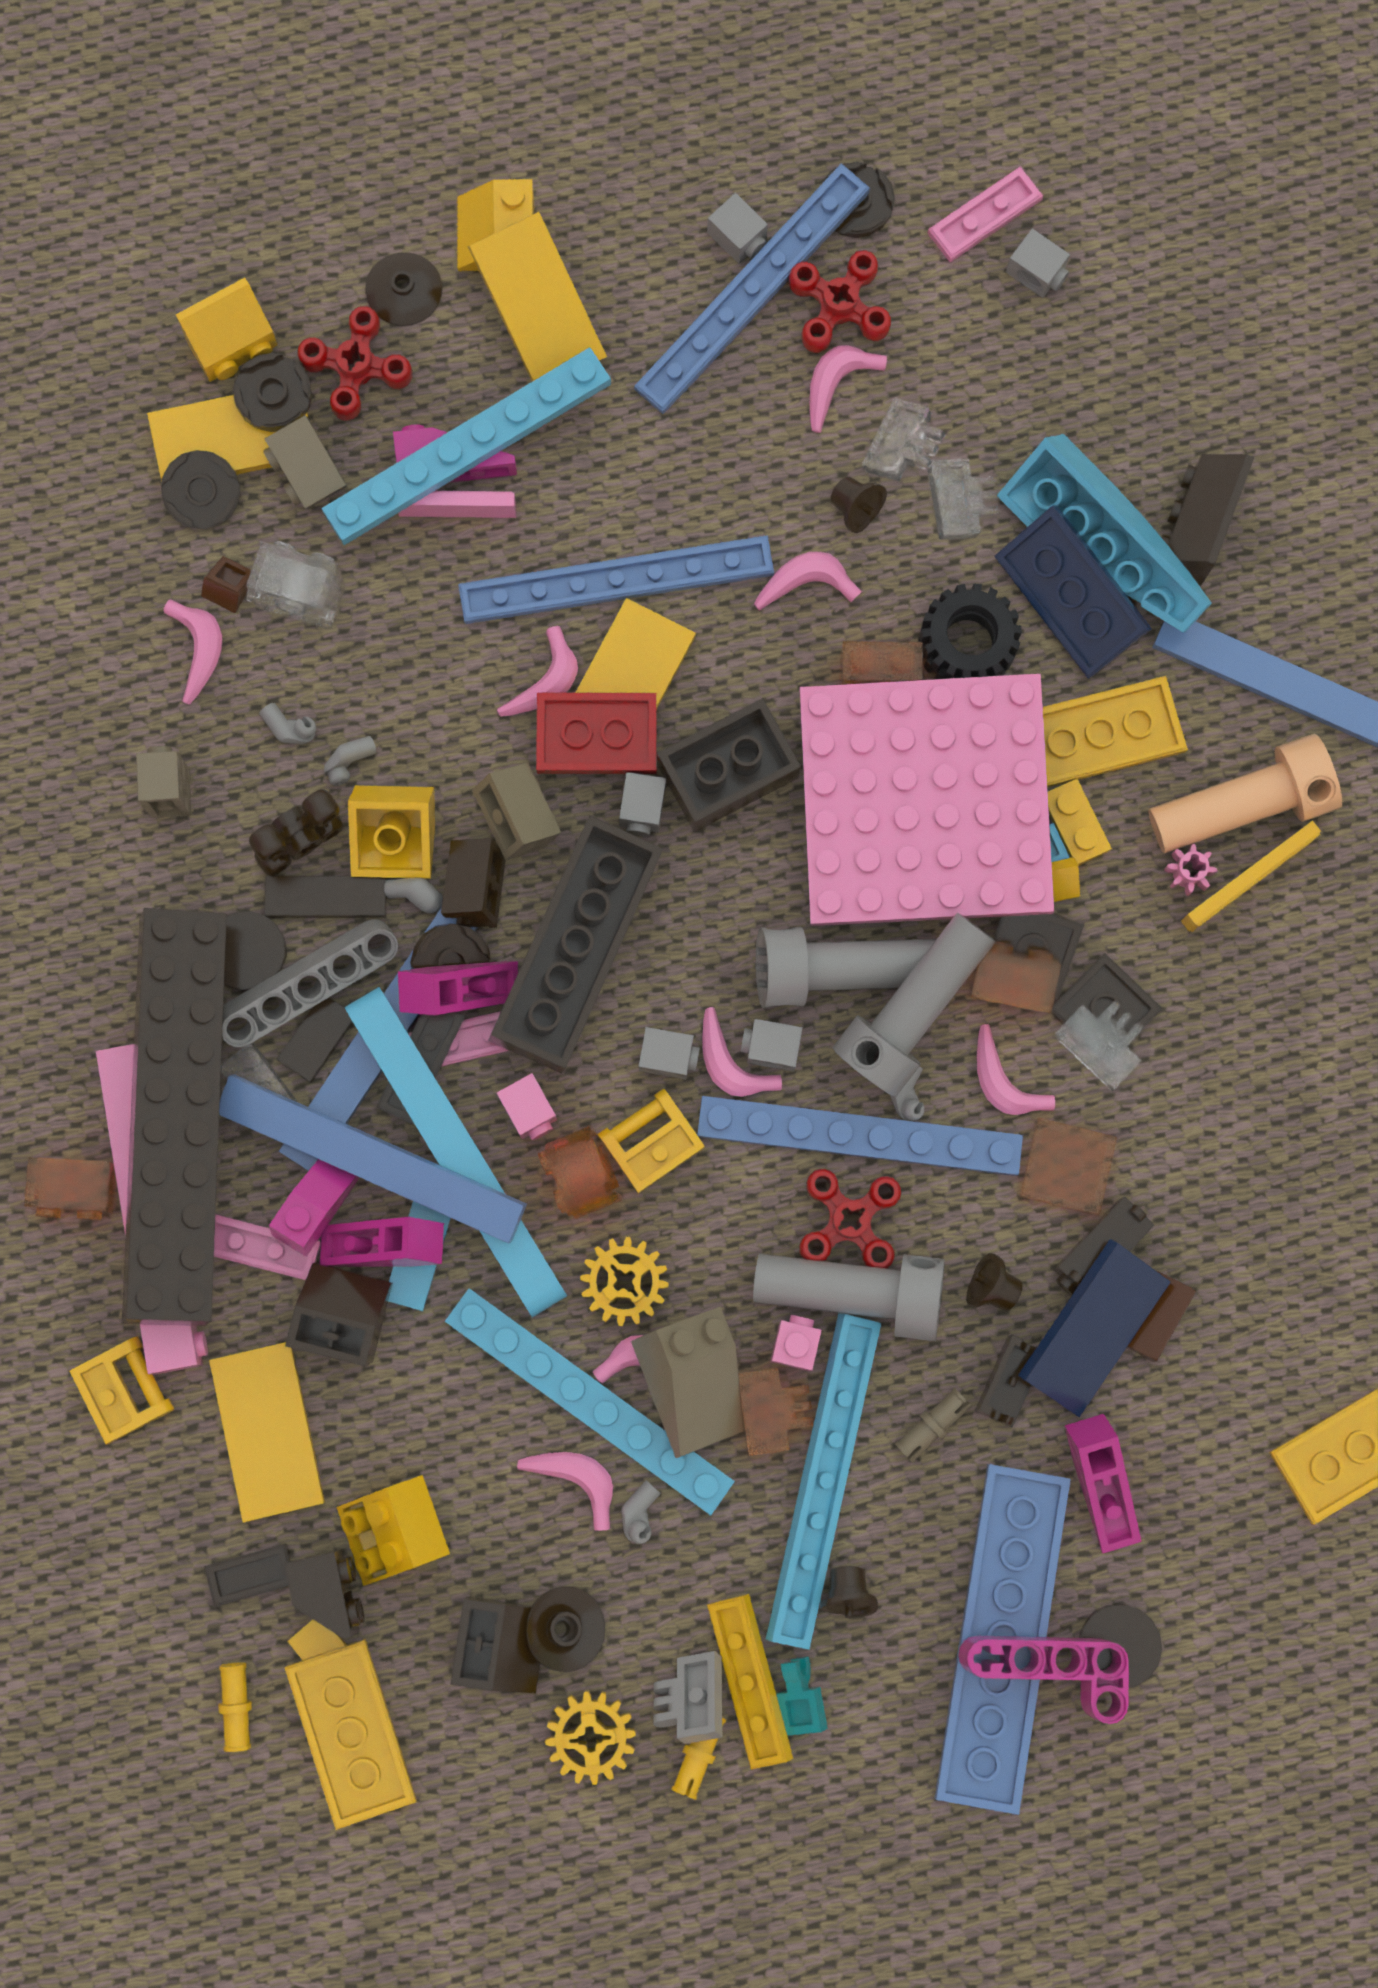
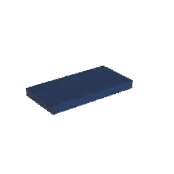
M1052 505L994 556L1088 679L1097 675L1152 629L1057 505Z
M1110 1239L1018 1376L1080 1418L1170 1284V1281L1122 1245Z

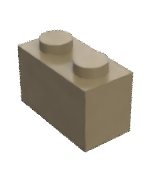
M306 415L265 438L269 447L263 450L274 471L282 468L289 480L283 486L295 506L302 503L305 509H309L348 487Z
M154 746L147 749L148 753H136L138 801L151 818L191 816L190 769L177 751H172V748L167 746Z
M528 762L491 772L472 789L505 861L541 850L561 834L556 816L550 810L541 791L540 783L534 776Z

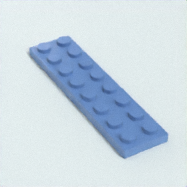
M987 1464L935 1791L936 1800L1019 1815L1040 1679H990L978 1677L962 1667L959 1662L958 1653L962 1643L972 1636H1047L1070 1478ZM1028 1647L1020 1648L1015 1654L1014 1661L1018 1669L1026 1667L1030 1662L1031 1654ZM984 1650L980 1654H974V1661L979 1664L984 1659H994L1000 1662L999 1655H994Z

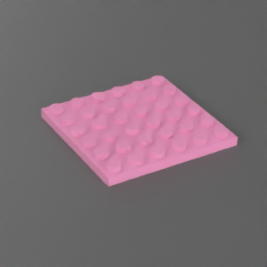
M1041 674L800 687L811 926L953 919L957 912L965 918L1054 914Z

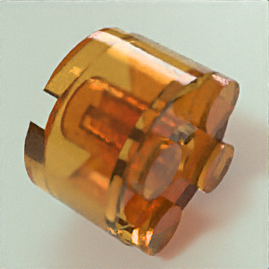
M592 1125L545 1144V1150L538 1153L540 1163L546 1175L551 1174L559 1188L553 1191V1195L561 1213L566 1212L568 1216L573 1215L575 1219L582 1218L622 1201V1195L612 1191L620 1186L603 1144L596 1147L592 1137L598 1134Z

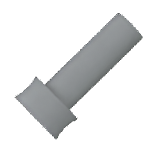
M957 912L874 1021L871 1023L857 1015L832 1047L833 1050L870 1082L896 1097L921 1065L910 1052L996 941ZM879 1050V1057L877 1061L874 1062V1056L876 1052Z
M801 926L785 930H771L761 927L758 930L756 941V983L760 1005L762 1008L781 1005L803 1007L806 1004L808 991L899 988L936 939L806 942L805 933Z
M759 1253L755 1271L753 1301L755 1303L895 1320L894 1336L936 1341L945 1259L904 1254L901 1270Z

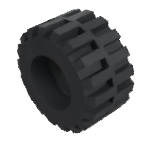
M973 583L971 590H966L965 584L956 585L953 593L947 589L941 593L939 600L934 599L929 606L928 612L925 614L918 637V642L920 643L918 651L920 659L925 658L926 660L924 664L926 671L930 673L933 670L936 673L935 679L1004 676L1018 652L1021 643L1019 638L1022 634L1021 625L1016 624L1019 619L1016 609L1012 611L1008 609L1011 602L1006 597L999 600L996 598L997 590L990 587L988 593L981 591L982 584ZM962 620L977 622L990 634L992 646L988 651L979 655L961 653L950 643L947 636L948 627Z

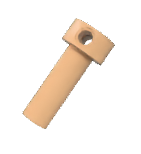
M1314 733L1277 746L1275 748L1276 764L1150 808L1148 810L1150 822L1162 852L1166 854L1290 809L1293 810L1301 822L1340 809L1342 807L1340 784L1330 755L1320 737Z

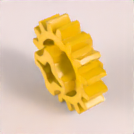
M626 1237L624 1245L618 1247L612 1238L609 1239L610 1250L605 1252L598 1246L594 1248L596 1255L599 1257L596 1262L589 1259L585 1260L584 1264L591 1269V1273L580 1275V1281L590 1283V1288L583 1291L582 1296L583 1298H594L595 1301L589 1308L591 1312H595L600 1308L604 1310L602 1321L607 1322L614 1315L617 1316L618 1325L623 1327L626 1317H631L633 1322L638 1325L640 1324V1313L644 1311L648 1316L653 1317L655 1314L650 1305L653 1302L657 1304L664 1303L665 1299L657 1293L659 1289H666L669 1286L668 1282L659 1280V1275L665 1273L667 1267H656L654 1264L660 1255L657 1251L650 1255L644 1253L647 1245L646 1242L642 1241L637 1248L632 1247L631 1238ZM632 1255L639 1258V1260L632 1265L619 1264L614 1256ZM603 1267L608 1273V1283L599 1293L597 1276L599 1270ZM611 1267H615L618 1272L621 1271L624 1275H628L630 1272L634 1274L635 1277L632 1280V1285L638 1295L637 1297L625 1288L619 1291L614 1288L617 1284V1279ZM650 1271L652 1288L647 1297L640 1289L641 1278ZM617 1298L629 1299L636 1307L618 1309L609 1304Z
M589 1690L584 1691L583 1701L580 1702L572 1694L569 1695L568 1704L570 1707L566 1710L557 1705L554 1711L560 1717L559 1721H548L546 1726L550 1730L555 1731V1736L545 1739V1745L556 1746V1751L549 1758L550 1761L562 1760L564 1764L560 1774L564 1776L570 1770L575 1771V1783L578 1784L584 1775H590L592 1785H597L598 1774L604 1773L609 1780L614 1779L612 1769L614 1765L621 1769L627 1767V1763L622 1757L623 1753L634 1754L635 1747L626 1743V1739L636 1736V1729L625 1727V1724L632 1718L631 1713L620 1715L617 1711L620 1708L621 1701L617 1699L611 1705L607 1704L606 1692L604 1691L601 1692L598 1700H592ZM596 1709L608 1714L614 1720L616 1726H606L597 1718ZM581 1711V1722L574 1730L563 1731L569 1718ZM589 1726L594 1728L595 1734H602L603 1736L602 1739L596 1741L594 1748H588L587 1741H580L578 1739V1736L585 1735L586 1727ZM618 1743L614 1754L607 1761L601 1763L600 1754L606 1746ZM565 1748L576 1749L584 1756L585 1765L572 1759Z

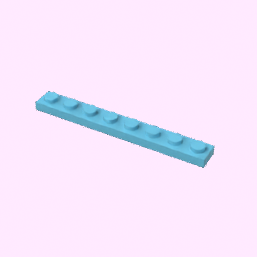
M589 347L321 508L322 512L342 544L346 545L610 386L611 378Z
M468 1288L445 1320L447 1324L709 1515H712L735 1482L695 1452L675 1458L665 1430L470 1288Z
M838 1313L766 1635V1640L810 1649L881 1328V1323Z

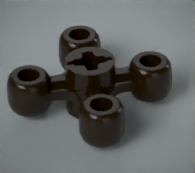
M320 789L315 791L302 802V809L299 806L291 808L277 817L272 824L264 825L251 834L249 844L255 852L254 858L266 875H278L289 867L292 859L298 860L305 857L322 842H327L342 831L343 822L338 816L340 808L327 790Z

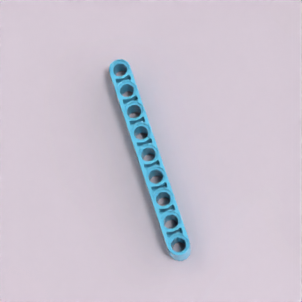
M377 987L344 1007L439 1165L504 1193L381 988ZM520 1221L513 1241L510 1243L480 1231L532 1318L567 1297L522 1221Z

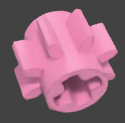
M1195 844L1188 848L1185 855L1181 850L1176 849L1172 853V857L1177 863L1168 864L1164 868L1165 872L1173 873L1174 880L1170 887L1174 888L1178 884L1185 887L1186 896L1193 892L1196 885L1205 891L1210 886L1205 876H1212L1217 872V868L1209 867L1208 858L1212 853L1210 851L1205 854L1197 852ZM1188 862H1192L1193 869L1199 870L1194 877H1190L1189 870L1183 869Z

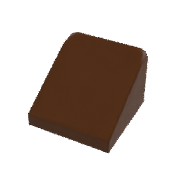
M222 556L205 576L201 597L236 613L257 572Z

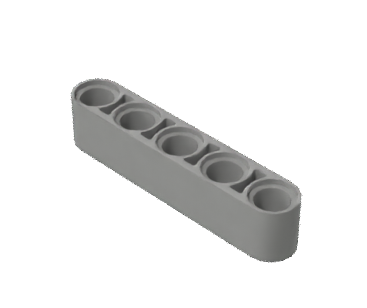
M379 919L365 921L223 1005V1040L233 1047L247 1046L388 963L395 957L398 951V942L389 926ZM377 934L386 936V941L381 947L377 949L368 948V942L373 936ZM341 955L351 956V962L346 968H333V963L337 957ZM314 976L317 978L312 988L307 990L297 988L299 981L303 977ZM268 998H282L280 1006L276 1009L265 1010L262 1008L264 1001ZM237 1017L247 1019L246 1025L241 1030L231 1031L227 1029V1025L232 1019Z

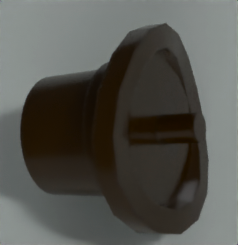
M845 477L833 489L830 500L831 504L844 514V524L847 529L857 534L867 528L878 515L886 501L887 491L884 486L876 482L863 485L852 477Z
M988 1253L980 1260L974 1270L968 1286L966 1302L972 1307L978 1308L985 1304H991L1004 1311H1009L1016 1305L1021 1296L1022 1281L1006 1272L1005 1263L1000 1256Z
M842 1566L830 1571L828 1599L820 1602V1610L845 1615V1618L869 1616L877 1612L878 1600L874 1595L869 1594L866 1588V1574L863 1568Z

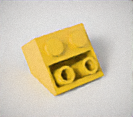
M423 1475L389 1486L337 1507L341 1526L348 1539L355 1567L360 1574L363 1586L450 1554Z

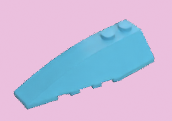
M1064 434L1044 438L997 494V497L1027 527L1052 505H1057L1123 592L1141 603L1142 608L1181 632H1186L1212 604L1190 572L1143 515Z

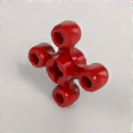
M867 250L855 252L849 259L846 276L844 278H835L830 282L824 280L819 275L818 269L812 263L800 262L791 269L789 274V287L791 291L800 297H814L821 306L820 314L816 318L807 321L802 329V343L808 351L813 353L825 351L832 341L834 327L837 324H844L849 321L856 323L860 327L862 335L870 341H880L888 335L891 328L889 312L880 306L868 307L859 298L860 288L870 284L878 272V261L873 253ZM863 266V267H866L867 269H866V270H862V269H859L858 267ZM800 278H807L808 281H802ZM841 297L846 299V301L842 300L839 304L833 302L839 301ZM871 322H877V323H879L880 325H879V326H875V325H872ZM818 333L821 337H814L812 334Z
M368 306L357 307L351 312L349 316L351 339L343 342L338 349L326 346L318 338L309 337L300 343L297 350L299 362L305 370L317 373L323 369H332L339 374L340 385L330 396V407L333 414L343 421L353 420L359 415L362 404L359 389L361 385L366 384L371 378L381 379L393 389H403L412 380L413 370L406 357L393 354L387 358H379L371 352L370 342L380 331V320L377 313ZM363 322H369L365 326L360 325ZM312 353H318L315 357H309ZM358 355H360L361 361H357L355 367H352V371H350L349 364H353ZM395 370H402V371H401L400 373H398V374H393V373H392V372L395 371ZM345 401L351 402L349 405L346 406L341 405V403Z
M827 1169L813 1171L807 1178L806 1190L811 1198L822 1202L827 1207L830 1219L824 1229L810 1232L801 1239L799 1253L802 1259L826 1261L831 1254L832 1248L837 1243L850 1241L859 1247L865 1266L888 1269L893 1264L895 1258L894 1249L890 1243L874 1235L871 1229V1220L877 1211L889 1209L898 1203L901 1197L899 1183L889 1176L879 1177L873 1181L868 1193L864 1197L852 1200L846 1198L841 1193L838 1179L833 1172ZM822 1178L828 1181L829 1190L826 1192L818 1191L815 1187L817 1179ZM887 1186L892 1192L891 1198L882 1199L878 1194L879 1187ZM845 1210L848 1214H852L861 1210L862 1214L856 1222L859 1229L855 1230L852 1226H849L846 1229L839 1230L838 1227L844 1219L841 1212ZM812 1241L819 1242L822 1245V1253L819 1255L811 1254L808 1250V1244ZM878 1248L885 1253V1260L882 1263L875 1262L872 1259L871 1253L873 1249Z

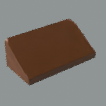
M1159 1271L1157 1272L1168 1279L1170 1284L1127 1346V1348L1151 1362H1156L1161 1356L1196 1293V1290Z

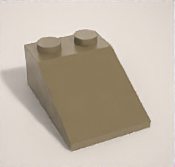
M721 1306L657 1329L631 1341L675 1458L744 1431L736 1345Z

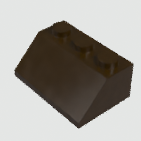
M1202 454L1195 467L1188 465L1180 487L1186 489L1182 501L1175 500L1168 516L1167 522L1172 523L1173 527L1169 537L1162 535L1161 538L1175 553L1200 587L1216 563L1253 463L1254 457L1248 454Z

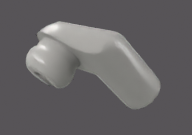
M275 703L265 706L259 712V715L274 736L282 743L306 744L315 736L316 724L309 717L304 716L302 720L286 719Z
M371 736L353 740L337 747L324 765V774L329 777L330 784L334 786L345 784L350 778L347 767L353 761L376 754V747Z
M424 878L387 879L385 882V895L389 899L407 898L421 911L429 914L438 912L442 907L443 895Z
M921 1067L916 1070L896 1097L890 1095L897 1114L906 1121L920 1119L925 1111L924 1104L919 1102L913 1088L923 1071Z
M647 1480L621 1508L623 1532L628 1540L636 1544L646 1543L650 1539L652 1530L649 1527L647 1509L661 1494Z

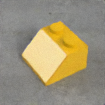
M493 179L457 197L458 271H479L468 246L534 214L532 179Z
M245 277L175 314L190 349L210 382L217 378L218 380H226L237 373L239 366L258 355L272 353V348L278 346L273 330Z
M355 785L348 799L351 877H420L431 879L435 836L434 787Z

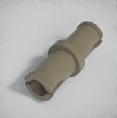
M954 1387L929 1413L924 1411L920 1415L922 1420L901 1440L897 1441L895 1445L914 1463L915 1459L938 1437L941 1440L948 1434L945 1431L968 1409L970 1410L972 1405Z

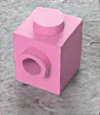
M533 1073L497 1092L521 1139L530 1136L531 1140L534 1141L553 1130L551 1123L557 1121L556 1115Z
M790 1315L789 1322L781 1320L770 1362L809 1372L812 1371L822 1330L813 1328L814 1320Z

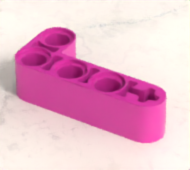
M972 1636L966 1639L959 1648L958 1656L962 1667L978 1677L990 1679L1081 1680V1706L1088 1716L1102 1723L1114 1724L1122 1720L1127 1713L1129 1660L1124 1648L1117 1643L1100 1638ZM1028 1647L1031 1654L1030 1662L1026 1667L1018 1669L1014 1661L1015 1654L1020 1648ZM1069 1648L1072 1656L1071 1663L1065 1669L1060 1670L1056 1665V1655L1061 1649ZM1108 1648L1112 1653V1663L1107 1669L1100 1670L1097 1665V1657L1102 1650ZM984 1650L991 1654L999 1655L1000 1662L994 1659H984L979 1664L974 1661V1654H980ZM1109 1692L1112 1698L1111 1707L1106 1712L1099 1713L1096 1705L1097 1699L1102 1693Z

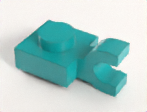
M809 1656L790 1659L791 1662L780 1664L787 1690L781 1691L776 1695L787 1736L819 1733L828 1729L821 1687L809 1688L808 1685L811 1676Z

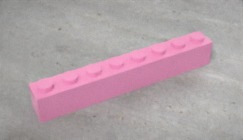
M134 1044L96 1051L125 1235ZM140 1324L148 1374L157 1375L203 1366L202 1356L208 1355V1347L204 1331L197 1332V1326Z

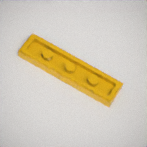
M1312 820L1188 913L1181 920L1183 925L1189 932L1195 931L1321 835V830Z
M745 1594L707 1604L751 1770L785 1763L794 1759L750 1595Z

